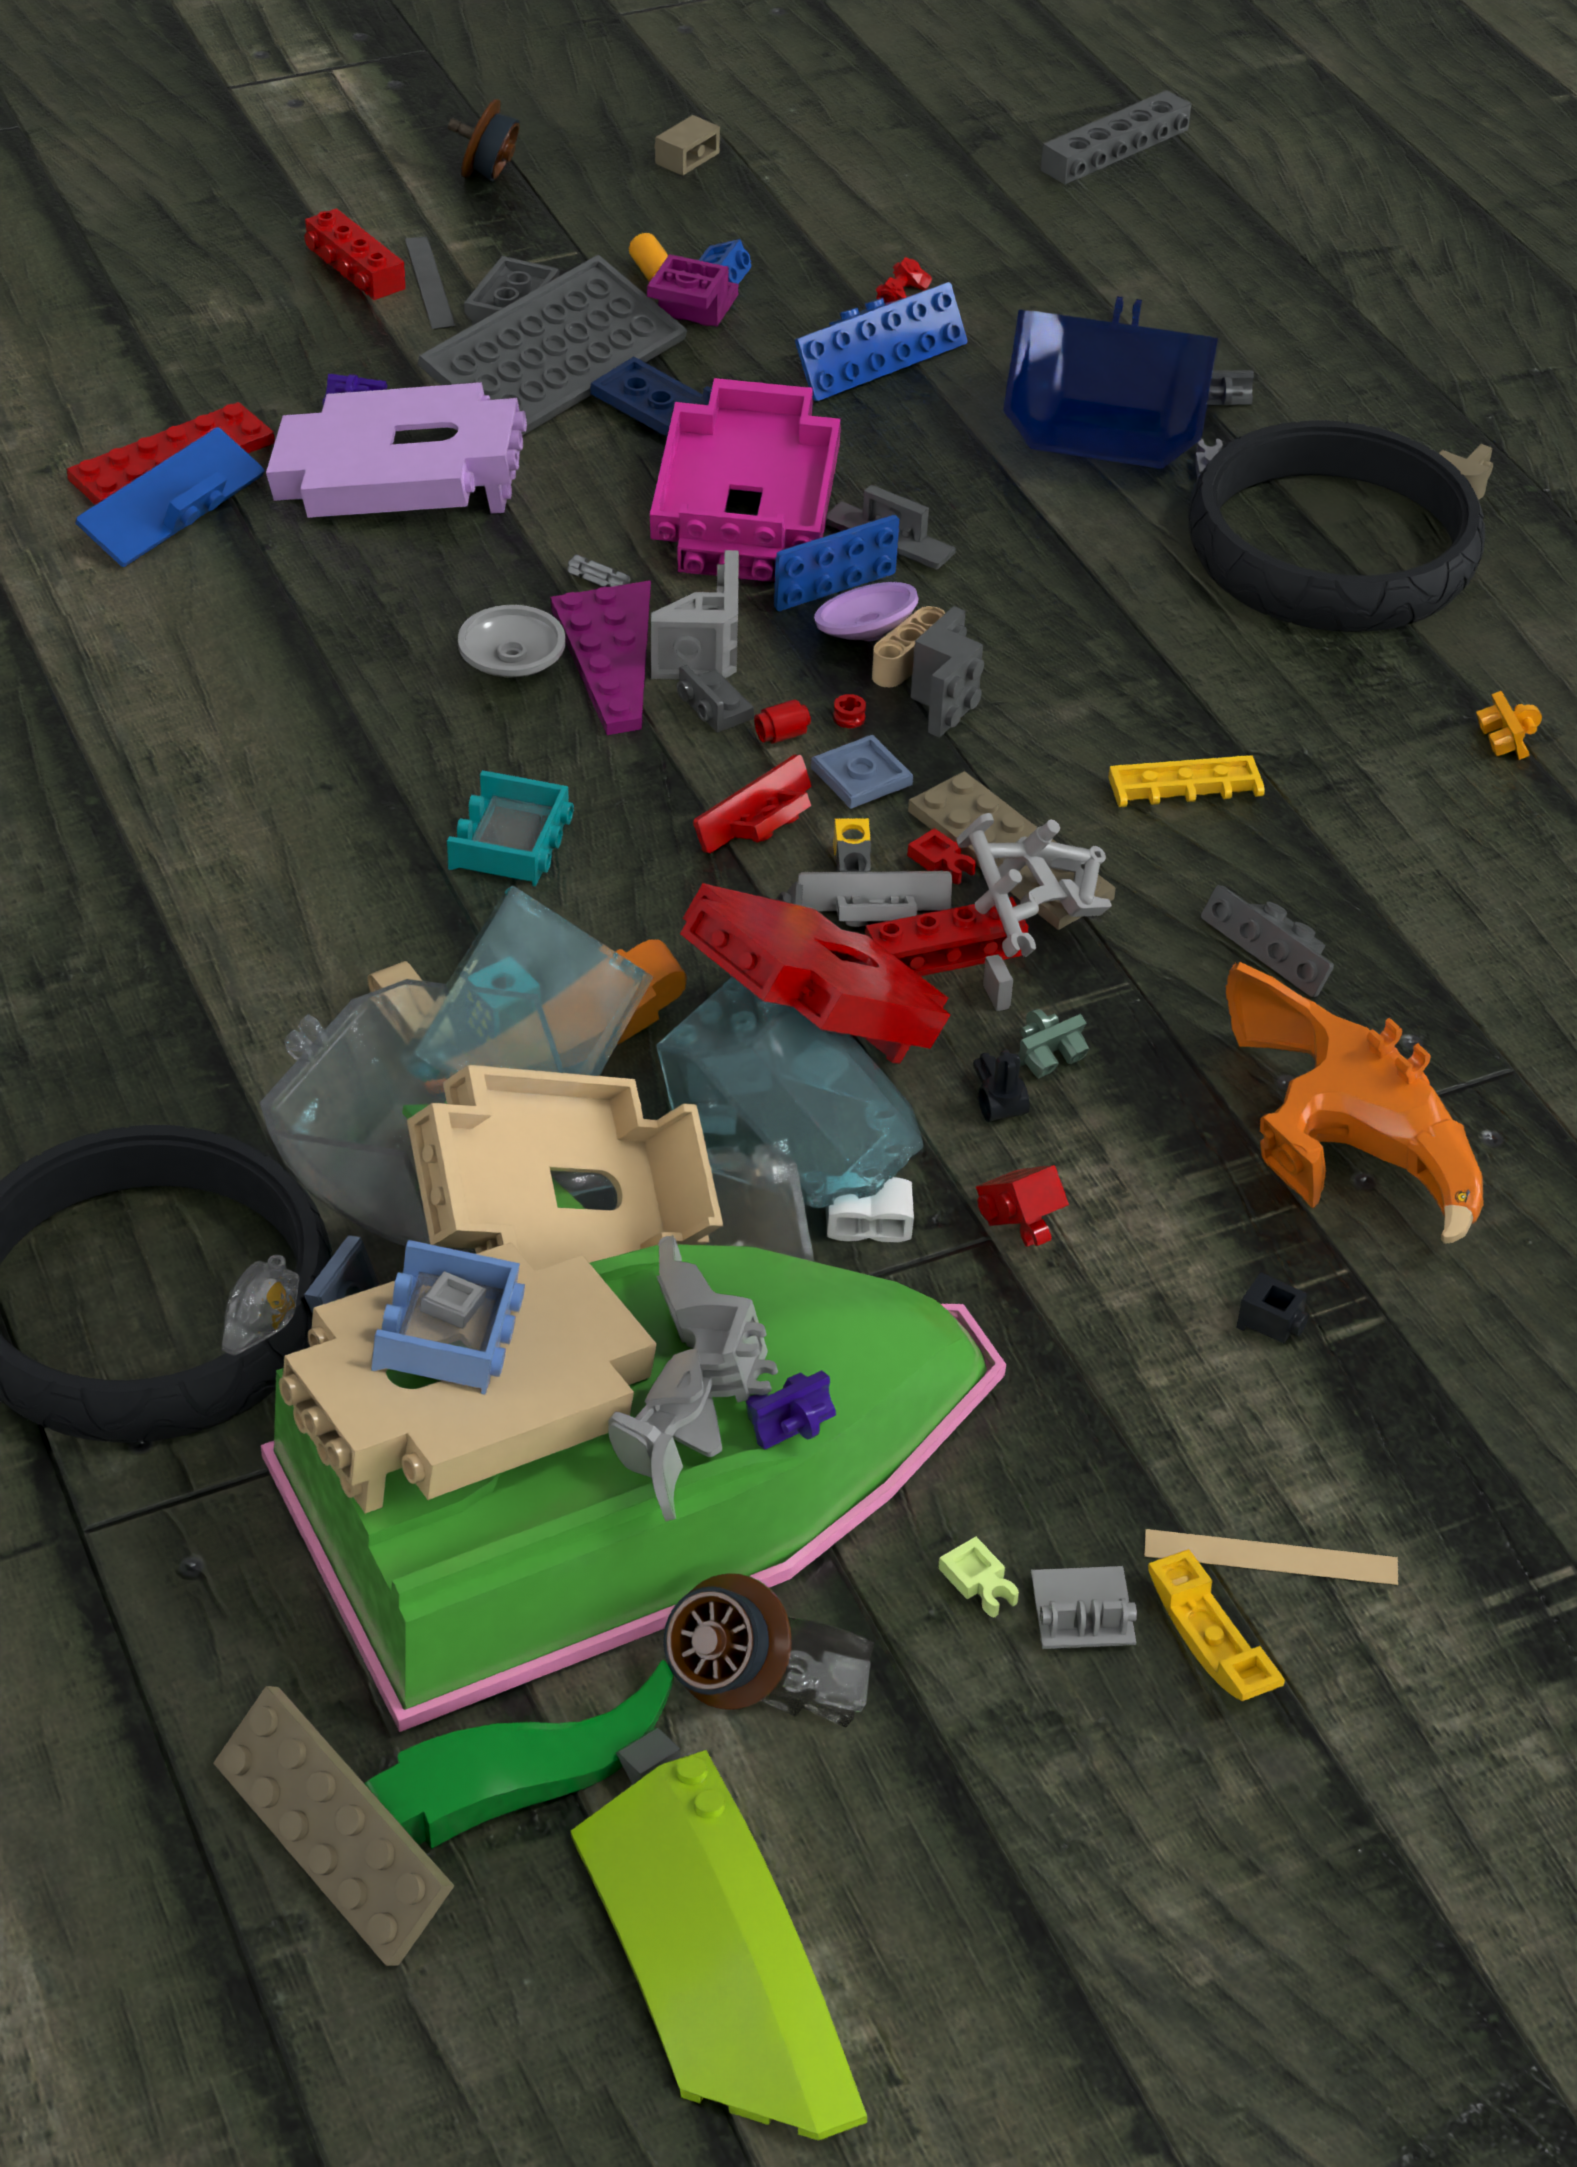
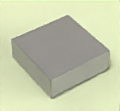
M999 954L985 958L983 987L996 1011L1009 1009L1013 988V978Z
M444 1271L422 1298L420 1311L463 1329L484 1303L486 1288Z

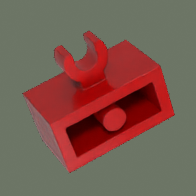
M1055 1165L1017 1169L975 1186L979 1195L977 1200L979 1211L988 1221L989 1226L1020 1223V1234L1026 1247L1033 1244L1039 1246L1051 1241L1050 1230L1042 1216L1069 1205Z

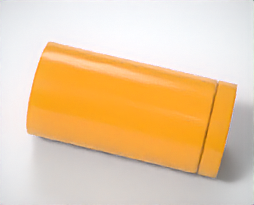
M650 233L637 235L629 245L630 256L650 282L669 255L655 236Z

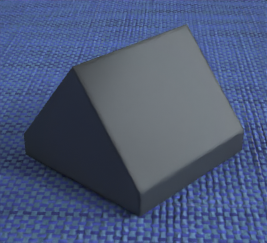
M654 1728L617 1751L616 1754L633 1785L659 1765L679 1759L680 1748L659 1728Z

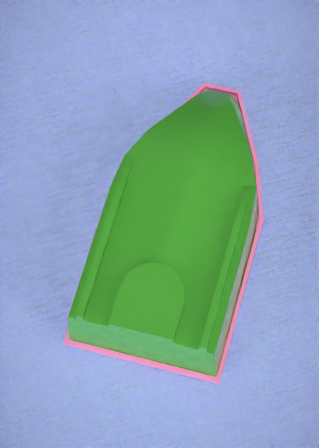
M677 1244L682 1262L695 1264L715 1293L752 1299L758 1321L764 1325L767 1333L764 1337L768 1350L765 1360L774 1361L778 1368V1373L775 1375L763 1373L757 1378V1381L770 1382L772 1390L767 1394L771 1395L783 1389L787 1378L801 1372L809 1377L822 1370L830 1377L829 1393L836 1410V1416L819 1423V1435L807 1440L799 1433L764 1450L757 1444L754 1425L748 1417L746 1400L737 1403L735 1395L730 1397H712L718 1419L722 1451L713 1457H707L674 1439L683 1464L674 1488L676 1519L665 1522L655 1494L652 1478L631 1471L621 1463L612 1447L609 1433L427 1500L416 1483L411 1484L407 1480L403 1468L386 1474L382 1508L365 1514L353 1497L349 1498L345 1494L340 1478L332 1467L325 1465L321 1461L316 1445L307 1433L303 1434L298 1429L293 1415L294 1407L285 1403L279 1389V1380L283 1377V1368L276 1370L274 1441L261 1445V1453L399 1732H402L665 1629L667 1619L679 1600L699 1583L710 1577L720 1574H742L759 1580L767 1587L790 1580L898 1492L1005 1376L1006 1363L964 1304H940L935 1299L895 1281L756 1247ZM658 1245L590 1262V1265L657 1343L651 1377L629 1385L634 1391L630 1416L634 1418L646 1406V1397L667 1362L671 1360L673 1355L693 1349L688 1347L685 1342H681L657 1279V1276L660 1275ZM461 1341L451 1344L455 1346L464 1347ZM392 1369L386 1371L388 1379L393 1384L406 1389H418L442 1381Z

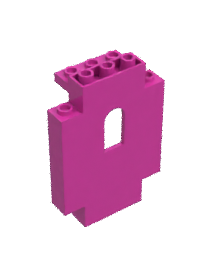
M714 378L708 405L675 402L650 511V537L653 540L678 542V572L717 576V564H724L725 550L739 551L738 578L775 582L776 553L778 551L823 537L840 446L841 419L812 416L813 388ZM729 490L762 492L758 516L725 512Z

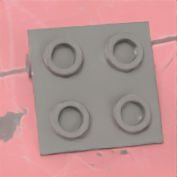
M1123 1566L1031 1570L1042 1649L1136 1645L1133 1621H1136L1137 1618L1135 1602H1129Z

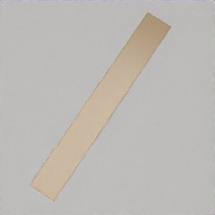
M1146 1529L1144 1557L1162 1559L1190 1549L1199 1563L1398 1585V1557Z

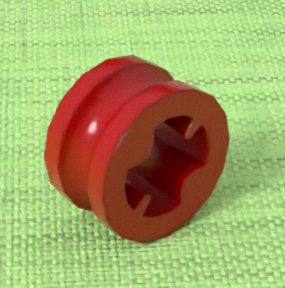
M844 694L835 699L833 719L837 725L844 728H856L864 724L866 701L862 697L854 694Z

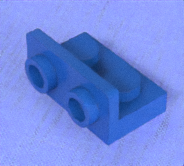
M740 239L709 246L699 259V261L729 267L728 282L736 284L740 283L751 268L749 253L744 249Z

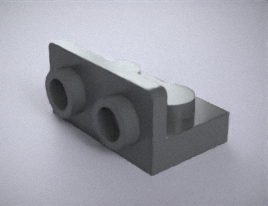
M688 665L679 667L677 691L680 698L687 702L697 712L700 719L704 722L706 721L717 733L754 719V707L716 669L697 676Z

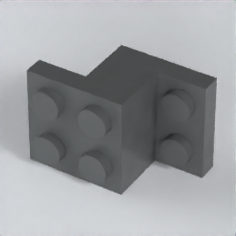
M955 606L915 640L911 699L929 706L928 733L939 738L951 727H955L965 713L970 709H974L982 695L979 686L980 675L984 669V661L982 660L983 644L966 637V611Z

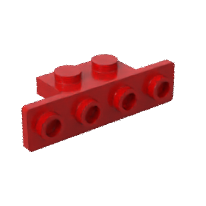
M794 754L695 818L693 825L703 852L712 853L735 837L752 839L753 842L764 841L773 835L775 829L796 821L799 818L798 814L811 806L808 794L805 792L811 788V782L802 756Z

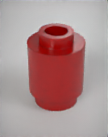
M796 699L763 708L761 713L754 716L756 733L763 743L770 741L774 744L804 735L807 732V726L811 724L808 708L804 704L801 705Z

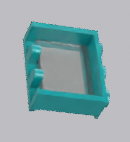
M482 770L480 773L481 796L471 795L469 800V820L460 818L457 824V837L449 836L447 840L448 870L463 868L532 881V886H536L542 872L547 873L550 868L553 848L558 849L561 844L564 825H569L572 820L574 805L572 802H569L568 786Z

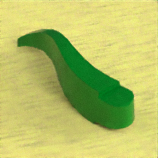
M661 1660L649 1679L635 1694L612 1711L580 1722L496 1723L458 1730L426 1740L401 1751L397 1756L399 1764L374 1776L364 1784L418 1845L426 1841L430 1849L485 1821L588 1788L610 1777L623 1767L616 1752L653 1730L669 1697L674 1674L667 1662Z

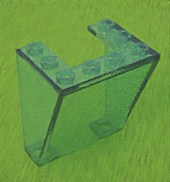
M511 886L504 892L400 1059L408 1063L405 1067L408 1073L425 1083L427 1080L431 1082L432 1079H448L467 1065L600 1076L654 977L515 886Z

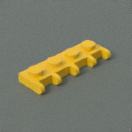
M1252 755L1109 767L1108 778L1118 807H1127L1128 800L1149 798L1151 805L1160 804L1161 797L1185 796L1187 802H1195L1196 795L1221 793L1223 799H1231L1232 792L1253 790L1255 797L1264 796L1265 792L1264 783Z

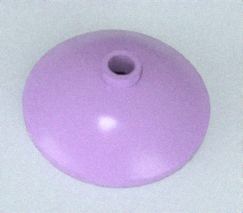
M885 582L871 584L849 590L828 600L816 611L814 618L817 628L830 636L847 640L875 641L895 629L910 616L918 604L919 598L916 589L906 583Z

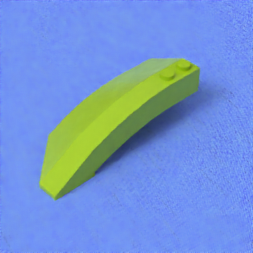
M707 1750L659 1765L570 1831L574 1845L603 1902L639 1984L680 2089L681 2098L701 2103L702 2099L706 2098L728 2105L729 2113L767 2125L770 2124L771 2120H776L798 2127L799 2135L818 2141L867 2123V2114L825 1999L797 1931L765 1860Z

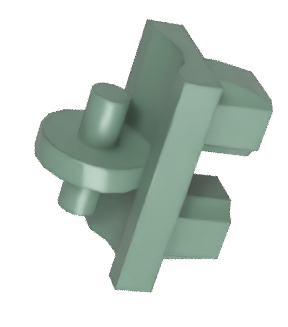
M1034 1009L1027 1013V1025L1020 1028V1034L1024 1039L1020 1042V1052L1016 1054L1020 1057V1066L1026 1064L1038 1079L1054 1071L1059 1064L1052 1053L1059 1050L1068 1064H1073L1085 1057L1089 1047L1081 1032L1087 1023L1081 1014L1059 1023L1056 1014L1047 1016L1042 1010Z

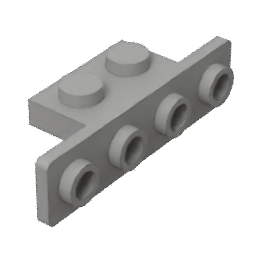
M949 871L801 872L798 874V883L803 885L802 906L813 908L817 911H837L839 921H846V925L860 927L868 925L869 921L885 922L916 916L917 910L951 909L952 875Z

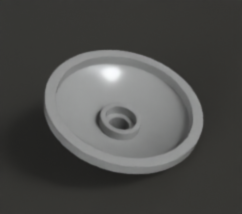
M501 605L484 609L468 618L458 633V649L465 661L484 673L498 677H524L543 671L560 658L565 648V631L561 623L543 610L524 605Z

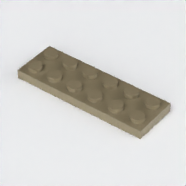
M965 771L909 799L908 812L931 830L937 829L954 842L979 816L986 813H991L994 819V823L984 832L988 843H1016L1021 837H1028L1038 828ZM972 844L961 848V854L973 858L976 865L981 869ZM994 858L997 868L1003 863L1005 858ZM1027 865L1019 871L1022 875V881L1010 891L1019 900L1029 891L1040 886ZM1050 868L1058 882L1061 879H1071L1073 881V872ZM1098 874L1094 896L1109 899L1110 901L1114 900L1116 888ZM1060 900L1038 905L1039 911L1037 914L1057 930L1081 918L1070 916Z
M266 1686L213 1764L386 1966L399 1965L454 1888V1885L279 1687Z

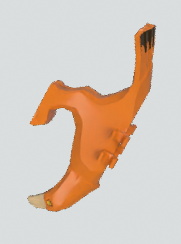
M1236 962L1229 970L1226 999L1228 1000L1229 1014L1231 1015L1232 1031L1240 1047L1272 1048L1308 1053L1316 1061L1313 1070L1289 1081L1283 1105L1274 1113L1265 1114L1260 1118V1132L1264 1135V1139L1260 1141L1264 1162L1291 1189L1298 1193L1310 1207L1314 1208L1319 1204L1326 1173L1324 1151L1320 1142L1349 1144L1381 1160L1407 1169L1410 1174L1418 1178L1425 1185L1441 1208L1444 1216V1230L1441 1235V1241L1444 1244L1454 1243L1465 1237L1471 1224L1477 1221L1483 1207V1178L1468 1142L1464 1126L1452 1119L1423 1072L1430 1062L1431 1055L1418 1043L1414 1045L1413 1054L1408 1060L1400 1055L1395 1045L1402 1036V1029L1390 1018L1386 1019L1384 1030L1378 1034L1374 1029L1370 1030L1367 1027L1335 1016L1315 1002L1300 996L1275 978L1242 962Z

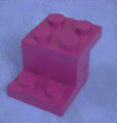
M669 254L647 285V297L658 299V305L674 319L694 321L704 326H718L738 296V284L728 282L729 267Z

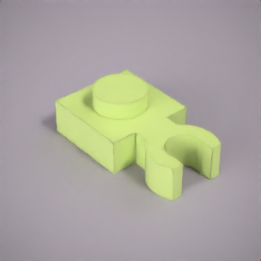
M977 1537L940 1557L939 1570L966 1599L979 1594L982 1598V1608L989 1616L995 1618L999 1614L1000 1604L995 1599L996 1597L1005 1598L1012 1606L1017 1604L1019 1594L1017 1587L1011 1581L1003 1579L1005 1566Z

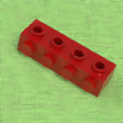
M337 208L330 211H322L316 216L305 219L306 233L304 234V239L307 247L370 298L377 300L406 289L404 261Z
M1009 897L1012 907L1017 906L1013 897ZM975 904L870 924L866 925L865 935H868L920 976L985 964L987 956L997 954L1003 960L1023 956L1021 949L1012 957L1005 955L1002 943L1007 936L995 905L985 914L979 913L975 908ZM1025 919L1019 921L1022 933H1028L1029 926Z

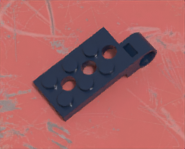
M632 357L591 382L590 394L667 437L675 402L708 405L712 388L705 387L703 394L636 357Z

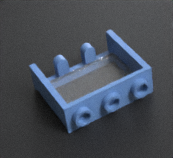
M408 1240L403 1273H397L394 1284L392 1305H386L382 1330L377 1329L375 1334L371 1371L385 1368L481 1388V1394L486 1395L491 1376L500 1377L506 1349L500 1347L501 1343L510 1344L516 1316L510 1315V1312H519L521 1309L525 1284L517 1283L520 1263ZM444 1271L486 1288L484 1303L463 1329L420 1311L422 1298Z

